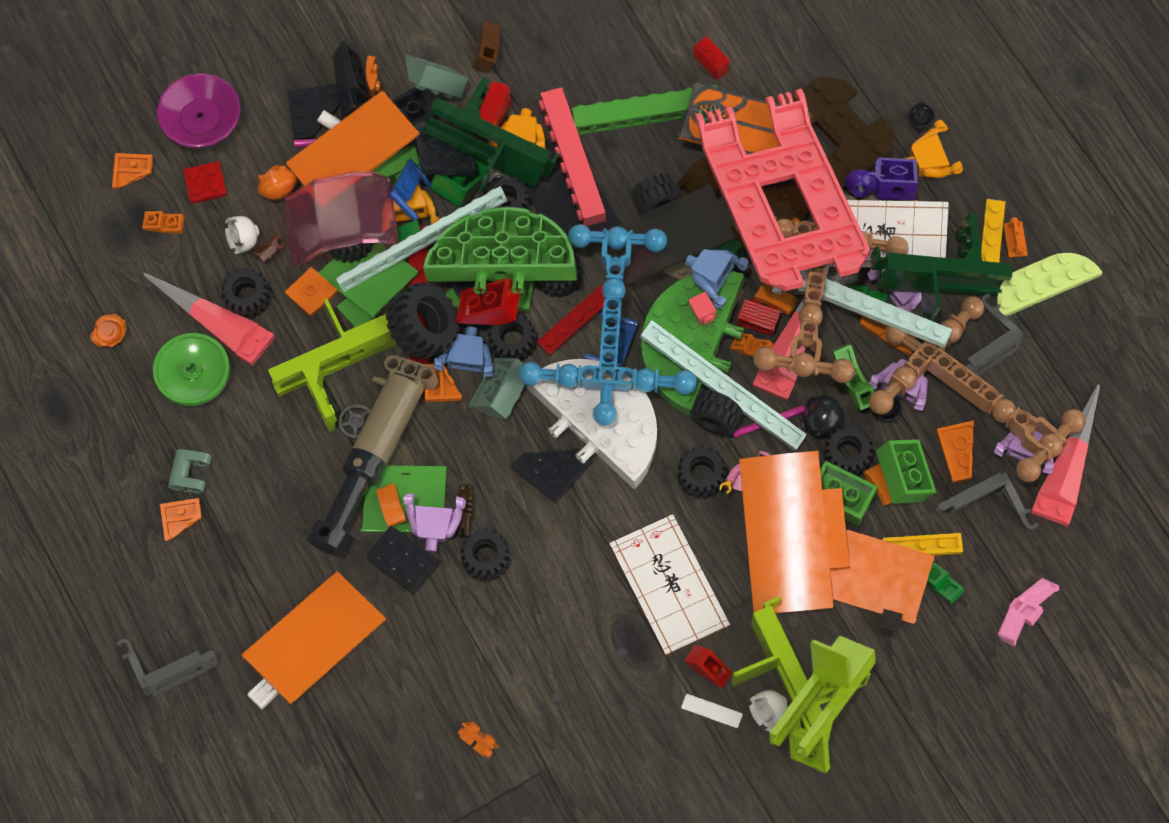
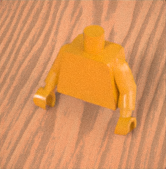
M523 108L520 115H511L509 120L502 125V129L545 149L543 127L537 124L535 117H531L532 111L530 109ZM488 140L489 145L497 148V143Z
M942 120L936 121L934 123L935 128H931L926 134L916 140L911 146L910 157L904 158L916 159L918 176L943 178L952 173L960 174L963 171L960 161L949 167L948 159L937 134L948 129Z
M417 185L411 198L406 203L419 216L417 219L427 218L430 215L432 225L440 220L439 216H436L437 212L430 196ZM390 196L387 197L383 209L384 223H382L381 228L384 234L391 232V219L393 222L412 220Z

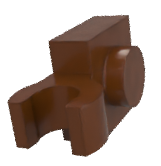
M274 234L268 242L265 241L252 255L257 260L267 261L273 256V253L277 250L276 248H284L287 243L281 241L278 244L277 240L281 235Z

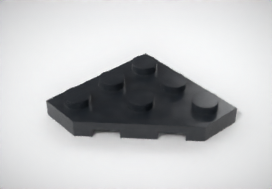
M337 84L287 91L294 140L314 139L318 130L324 126L317 122L322 112L325 110L333 115L336 109L340 107Z
M416 129L420 135L413 141L422 174L476 175L477 169L472 156L469 154L464 155L458 151V148L422 132L423 129Z
M570 448V450L559 451V449L546 450L540 453L524 452L513 463L511 469L556 504L592 464L593 459L589 458L584 464L581 463V459L578 460L575 456L580 451L579 448Z

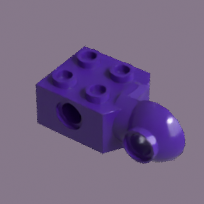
M878 158L875 162V172L855 170L845 178L846 188L856 197H864L868 193H873L878 199L916 200L918 187L916 159Z

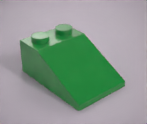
M471 154L469 155L474 158L477 169L475 176L435 174L430 188L460 208L480 188L485 172L490 164Z

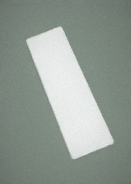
M686 694L681 707L682 709L738 728L743 715L740 712Z

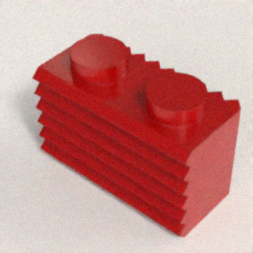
M707 36L693 46V56L716 80H719L729 72L730 59H727L723 51H720L718 46L713 44V41L708 39Z
M745 299L738 315L737 325L773 337L781 311L774 305L765 306L756 299Z

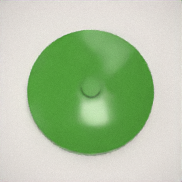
M199 333L182 334L169 340L159 350L153 364V377L161 394L169 401L183 406H197L211 401L222 392L230 375V363L224 348L212 337Z

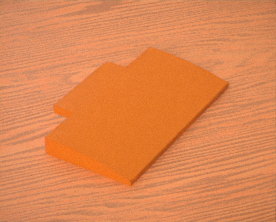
M818 451L739 459L753 613L762 610L764 602L778 596L781 598V603L773 608L775 614L833 609L830 569L849 567L842 488L822 490Z

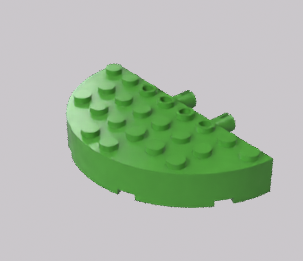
M516 207L482 210L480 214L474 216L470 214L456 221L436 239L435 245L428 251L423 267L427 282L475 281L474 292L476 294H480V289H482L481 294L486 292L487 281H498L505 278L513 281L511 291L517 294L518 288L519 294L523 293L524 281L577 280L573 249L564 231L544 215H536L530 213V210Z
M730 272L722 287L716 293L718 296L726 298L727 301L721 308L714 307L716 309V318L713 322L700 326L689 308L688 300L704 291L693 281L692 275L677 281L655 301L646 317L643 331L651 320L717 369L728 374V369H730L732 362L717 358L716 354L725 334L741 340L745 328L729 324L744 284V274ZM642 339V356L645 368L652 369L655 373L656 369H659V375L675 376L679 371L684 370ZM696 379V388L686 395L679 394L671 387H658L657 393L673 408L690 416V410L699 392L703 390L704 384Z

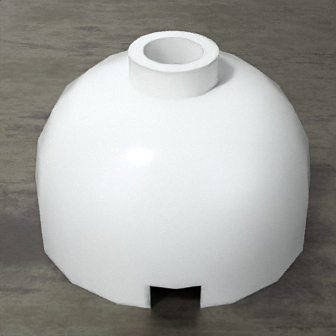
M244 216L227 218L225 224L228 223V228L225 229V234L229 247L231 249L235 248V254L251 250L256 244L257 236L259 235L257 225H254L249 218Z
M773 690L761 691L750 698L752 705L749 707L753 718L760 726L763 723L768 727L765 729L767 731L772 730L788 708L786 698Z

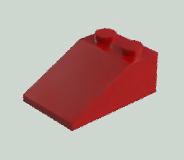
M509 278L487 283L484 294H481L482 289H480V294H476L474 287L462 290L456 322L463 324L502 325L516 321L520 297L519 288L517 294L511 291L513 282Z

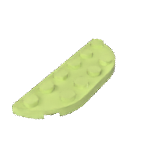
M1074 253L1052 255L1013 272V277L1010 281H1003L1000 287L1002 293H998L997 304L1000 305L999 311L1005 316H1009L1100 277L1102 271L1094 262L1082 255Z

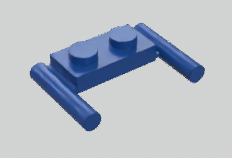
M409 159L388 195L415 221L419 216L406 201L411 198L420 179L429 189L431 188L432 180L426 174H422L421 168L412 159Z
M621 316L617 367H622L639 323ZM586 353L584 359L599 361L600 357ZM606 358L604 361L610 363L613 359Z

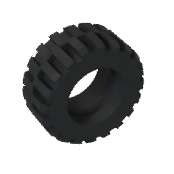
M424 282L415 283L393 296L387 306L388 312L386 313V320H388L387 328L391 332L392 340L395 339L396 345L404 349L403 352L406 354H411L412 357L421 359L431 358L452 346L459 332V326L456 322L457 310L456 307H453L452 300L447 298L443 290H438L439 287L435 285L430 286L429 283ZM417 311L425 318L428 330L421 324Z

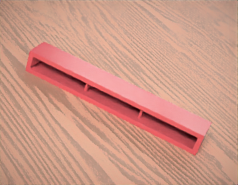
M561 87L542 92L541 100L538 101L541 111L545 112L544 121L546 127L549 126L551 129L549 132L551 142H555V153H559L558 158H561V171L563 174L566 173L567 178L565 181L567 188L572 190L571 200L573 205H577L578 210H576L578 220L582 221L585 226L604 222L606 212L563 89Z

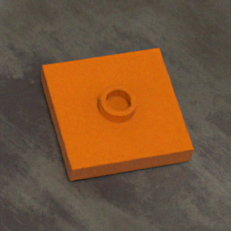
M312 267L285 291V295L311 318L325 306V299L330 301L338 293V290Z

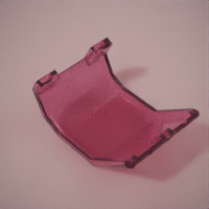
M373 171L348 172L314 179L287 196L284 200L287 231L289 232L288 239L292 265L301 266L326 250L361 243H382L386 245V250L392 245L398 244L393 200L388 195L391 191L389 177Z

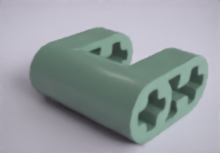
M184 449L176 450L168 488L179 492L203 494L206 483L202 480L188 478L190 465L210 467L212 456L204 452Z

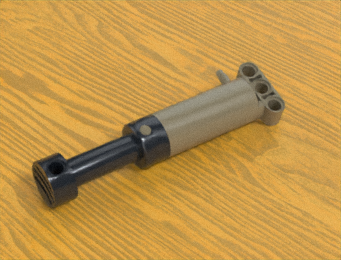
M391 355L384 361V366L389 373L387 379L376 376L372 378L373 382L383 387L342 467L347 477L325 521H315L307 537V541L315 548L333 556L340 557L343 555L351 539L350 535L345 531L367 487H374L378 484L424 389L431 390L438 385L439 380L432 367Z

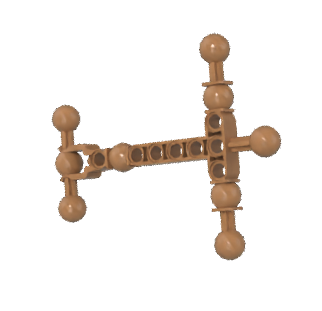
M779 219L777 221L784 238L818 230L814 222H798L795 220L794 224L788 219ZM862 231L871 250H874L875 246H880V251H884L886 254L887 252L907 254L909 251L908 242L900 236H893L888 241L872 239L873 232H870L869 236L866 232ZM827 264L818 266V268L808 269L803 307L798 314L799 321L801 322L800 332L797 336L793 337L790 357L777 355L770 347H761L753 355L754 365L758 369L769 371L775 366L787 368L788 372L793 370L800 377H808L812 373L815 376L819 373L829 374L839 383H847L853 378L855 374L854 365L849 360L838 359L833 364L819 362L822 341L818 339V325L823 318L820 308ZM802 345L806 348L810 347L815 352V356L813 358L808 353L796 355V349H800Z
M975 296L965 298L961 303V312L957 316L951 314L949 319L940 324L952 329V334L944 348L928 341L922 344L908 333L887 325L885 328L887 340L893 344L903 343L914 353L909 358V361L905 362L904 366L894 371L890 377L889 386L885 390H877L872 393L869 398V406L873 412L877 414L888 413L893 407V398L898 393L904 395L906 390L911 389L917 379L928 370L978 408L988 412L989 415L992 413L996 421L1006 423L1005 427H1009L1010 431L1021 440V445L1035 454L1032 458L1020 460L1016 466L1017 476L1024 482H1033L1038 479L1041 474L1040 465L1045 460L1051 461V457H1056L1062 452L1063 444H1067L1066 437L1070 433H1077L1084 428L1086 422L1085 415L1077 409H1069L1063 413L1061 417L1062 425L1058 430L1043 417L1036 418L1028 412L1020 410V407L1016 409L1012 401L1002 399L1003 395H999L994 387L945 352L946 347L948 348L951 343L960 339L966 327L965 323L968 320L980 318L984 313V303L980 298ZM1038 431L1044 436L1038 441L1031 434Z

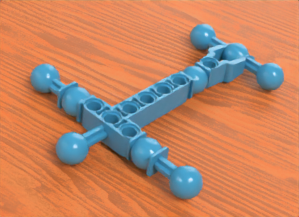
M582 224L573 226L568 233V240L574 247L584 248L590 242L602 243V263L606 265L607 275L606 282L602 286L604 307L599 366L587 365L581 367L579 365V368H577L573 364H564L561 367L560 364H557V369H541L537 363L530 361L525 362L519 368L518 377L520 381L528 386L536 385L540 380L556 381V387H559L560 384L566 388L578 385V388L582 386L587 389H601L600 403L594 407L592 413L595 422L601 426L611 425L617 417V410L611 404L612 390L629 391L633 389V391H636L637 388L639 391L646 393L655 389V393H657L658 387H671L679 394H690L697 385L696 378L690 371H679L675 376L659 375V369H656L655 373L652 369L648 368L637 371V369L617 367L622 298L626 292L623 278L625 267L631 263L632 245H645L651 252H660L667 244L666 234L657 228L650 229L646 234H634L632 230L627 232L623 227L619 226L612 227L609 231L604 228L602 232L590 231L587 226ZM608 246L614 250H622L626 247V254L620 258L617 256L611 258V255L607 254ZM612 271H618L619 274L614 275V274H611V272H612ZM614 305L617 308L611 310L608 307ZM609 323L616 324L614 327L607 326ZM609 340L615 342L612 345L606 344V342ZM606 358L613 359V361L610 363H607L604 360ZM585 375L593 376L591 379L583 378ZM610 376L612 379L604 380L603 377ZM624 377L631 378V380L627 382L623 381L622 379Z

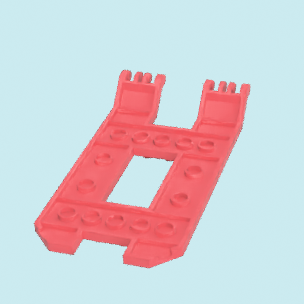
M802 89L795 90V97L798 100L796 102H793L790 92H785V98L782 93L778 94L777 100L780 106H775L772 96L765 98L774 136L780 147L746 155L741 144L735 114L731 106L724 109L727 119H722L719 109L714 110L715 117L712 111L707 112V118L710 121L705 124L701 113L695 115L704 154L761 282L783 291L804 286V281L799 271L834 263L840 277L857 273L870 252L868 243L812 128ZM794 178L818 230L784 238L761 186Z

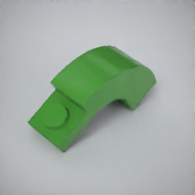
M848 343L831 350L835 361L846 359L854 365L855 374L853 378L847 383H842L850 400L860 410L870 407L869 398L875 391L873 386L863 377L851 344Z

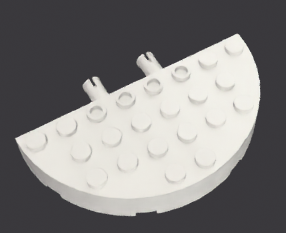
M570 359L550 364L541 369H557V364H560V367L564 364H573L577 368H579V365L581 367L587 365L599 366V361ZM585 375L583 378L591 379L593 376ZM605 376L603 377V379L610 380L612 379V377ZM624 377L622 380L627 382L630 381L631 378ZM540 380V382L533 386L526 385L527 389L559 418L548 429L553 437L557 438L565 429L569 428L586 444L584 448L575 454L578 460L581 459V463L584 464L586 460L596 453L633 489L642 482L654 459L657 443L656 417L652 404L645 392H641L637 388L636 391H633V389L629 391L612 390L611 404L617 410V417L611 425L601 426L595 422L592 415L594 407L600 403L601 389H587L582 386L578 388V385L566 388L560 384L559 387H556V381Z

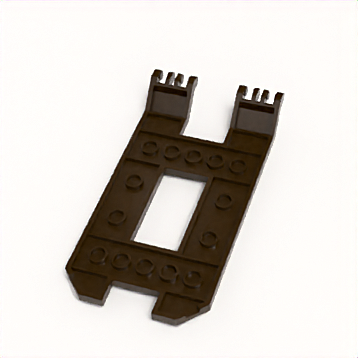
M819 76L802 88L807 109L809 112H812L811 125L814 126L816 124L838 147L826 157L842 190L846 188L845 178L849 173L855 170L869 172L875 167V162L878 158H888L892 155L894 129L882 117L869 126L864 123L846 104V102L857 95V91L845 79ZM795 94L792 95L793 102L798 101ZM706 156L695 162L676 184L679 191L682 189L685 191L678 203H683L682 207L689 208L695 202L697 206L692 208L691 211L697 215L721 191ZM795 179L787 184L781 181L761 186L774 217H777L776 221L779 219L792 221L794 218L802 220L810 214ZM734 224L726 234L743 244L745 258L748 260L749 266L752 261Z

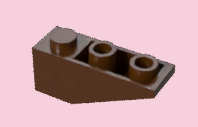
M483 20L472 64L473 68L489 73L495 65L499 51L500 25Z

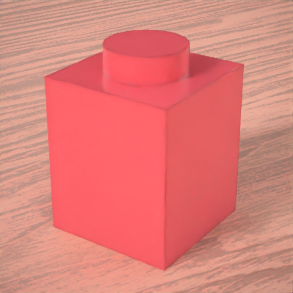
M706 292L688 300L689 308L699 326L714 321L716 309Z

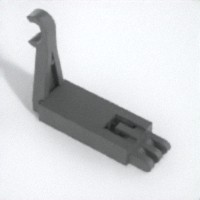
M990 294L982 297L984 310L994 319L1005 334L967 359L966 368L977 376L982 375L1019 350L1020 344L1023 343V332L999 311L1000 305L997 304L995 307L988 305L987 301H990Z
M998 473L940 503L935 509L937 514H942L948 510L953 514L1001 489L1026 530H1034L1039 525L1038 523L1034 525L1028 524L1025 514H1029L1031 509H1024L1007 473L1002 475Z
M122 639L116 643L118 648L128 646L129 652L123 655L122 659L130 661L146 697L151 694L155 697L207 672L219 664L214 651H209L202 655L196 651L145 675L130 641Z

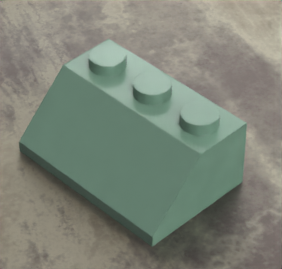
M406 54L409 81L415 83L416 88L424 91L428 88L430 92L437 95L442 92L443 96L451 99L454 96L461 98L469 77L447 66Z
M494 358L492 362L493 376L483 378L468 406L495 419H507L525 386L518 377L519 368L523 363L517 358Z

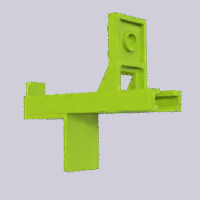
M325 299L324 304L327 315L339 339L268 369V372L273 380L272 384L278 397L307 385L328 431L331 432L336 430L335 422H337L332 405L327 400L326 392L322 388L324 377L396 345L395 339L392 340L391 332L387 328L388 320H386V314L343 332L328 299Z
M778 596L764 602L762 610L754 612L751 620V626L767 659L734 672L731 684L734 687L776 669L791 701H793L808 680L773 608L781 603V598ZM870 672L857 689L867 685L871 675ZM828 686L827 689L822 688L802 715L800 720L806 730L811 728L822 713L820 705L831 701L838 691L837 686L834 688Z
M839 636L831 647L812 640L813 675L769 732L770 743L778 747L789 734L791 759L825 774L830 769L828 740L832 723L876 663L875 650L842 636ZM828 686L833 688L837 686L838 691L809 730L801 728L800 718L822 688L827 689Z

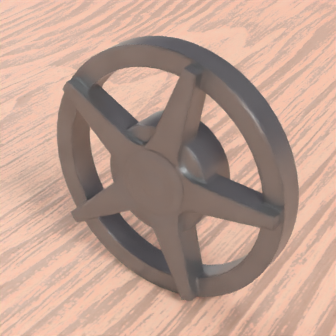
M358 404L345 408L339 416V427L342 433L351 439H357V432L363 427L365 423L364 418L371 410L366 406ZM362 409L365 412L360 415L354 414L351 410ZM349 412L351 416L349 422L342 424L343 416ZM343 427L354 429V435L346 432Z

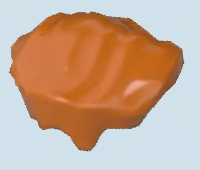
M116 314L99 317L95 322L94 330L90 334L92 342L98 347H113L120 343L126 333V320Z

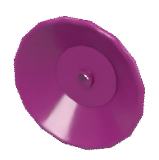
M198 73L183 76L170 84L160 96L156 112L159 127L167 138L180 146L201 148L214 145L226 138L237 125L241 109L238 95L228 82L216 75Z

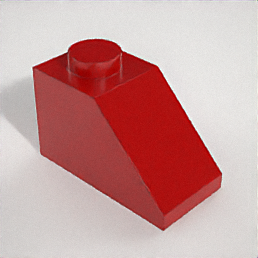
M695 645L684 660L697 674L719 688L724 686L732 674V671L710 649Z

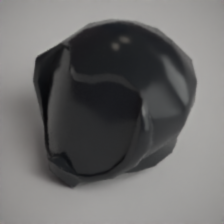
M811 396L807 401L800 425L802 429H805L806 432L815 437L829 435L841 426L844 420L843 409L840 403L830 396Z

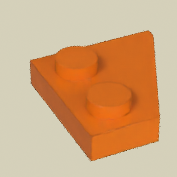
M115 153L112 188L119 189L152 175L153 156Z
M424 364L433 368L439 380L438 385L434 389H425V402L462 401V395L456 388L453 379L449 376L444 364L443 371L434 369V364Z
M199 498L160 504L166 542L172 540L202 519Z

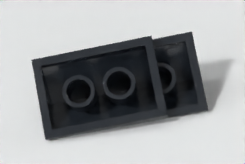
M345 40L341 41L332 56L342 120L371 99L360 57Z

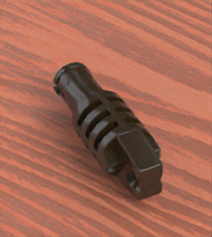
M461 484L458 497L464 498L466 504L464 509H462L463 513L459 524L458 537L465 538L466 536V538H469L471 521L474 519V491L471 484Z

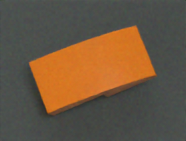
M368 56L366 77L371 98H373L377 92H380L381 81L378 78V64H376L375 57Z
M163 211L145 212L142 229L158 233L182 234L185 216L183 214H164Z
M763 283L754 296L755 299L764 304L774 305L781 313L790 315L799 302L798 298L783 290L781 295L773 293V286Z
M743 333L741 340L738 338L734 339L730 349L753 358L757 349L761 347L772 348L774 344L770 340L756 339L752 334Z
M880 464L863 471L866 480L878 486L877 494L882 505L891 503L892 500Z
M392 483L377 489V496L387 526L390 527V525L394 526L407 521L396 485Z

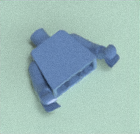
M704 249L698 258L689 255L685 262L686 266L691 267L693 281L707 293L709 298L713 299L712 304L716 308H721L727 301L726 298L718 296L716 293H718L732 271L734 264L742 271H745L748 266L746 258L738 259V256L727 250Z
M469 326L466 328L465 335L457 334V339L453 342V345L444 350L438 358L434 359V369L443 371V364L447 362L448 368L484 373L483 377H492L493 364L489 346L483 342L482 337L477 336L478 329Z

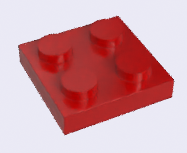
M219 161L183 169L191 204L227 196Z

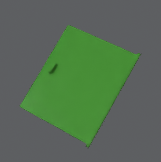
M373 237L374 244L371 246L372 250L367 252L365 258L361 257L360 261L354 260L353 263H349V261L342 263L341 260L337 261L333 258L318 273L341 294L375 319V315L419 272L402 260L361 284L343 292L336 278L356 268L360 263H365L372 259L376 254L389 249Z
M386 466L378 484L374 487L368 486L365 491L363 528L360 531L385 532L389 528L385 521L376 490L394 483L397 487L407 521L393 527L400 532L412 533L406 511L407 505H404L405 495L414 493L413 505L415 507L445 508L447 467Z

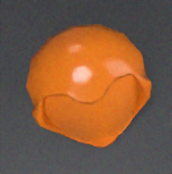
M272 166L266 174L257 175L259 180L257 192L268 200L282 199L289 195L298 181L297 176L285 166Z

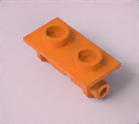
M1011 218L1009 223H1003L1009 258L1028 256L1023 224L1018 218Z
M462 723L465 729L462 727L458 731L459 738L470 746L476 741L477 744L473 749L483 757L489 758L493 754L491 749L499 748V745L495 743L496 740L491 735L482 733L480 731L481 728L476 723Z

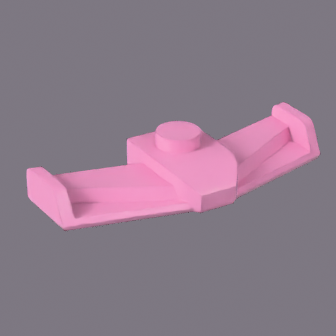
M1041 578L1019 597L1015 598L1009 605V610L998 632L1001 640L1015 647L1024 623L1033 626L1043 613V608L1039 604L1054 592H1057L1059 586Z

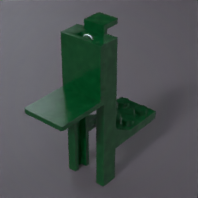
M482 77L464 110L439 98L435 99L430 112L459 125V127L455 129L429 117L422 132L490 163L478 193L481 194L495 169L513 178L516 177L519 181L534 188L540 180L542 173L550 175L559 153L556 152L553 159H550L551 151L480 118L479 110L484 101L482 98L486 97L489 90L487 87L489 79ZM470 131L499 144V148L472 137Z
M969 212L966 219L962 221L961 227L956 231V240L959 244L957 254L960 259L888 252L885 257H881L880 246H875L871 253L872 270H877V289L921 292L923 318L933 321L940 311L939 291L998 296V293H1002V289H1000L1002 280L1010 281L1013 277L1012 268L1009 263L982 261L977 213Z

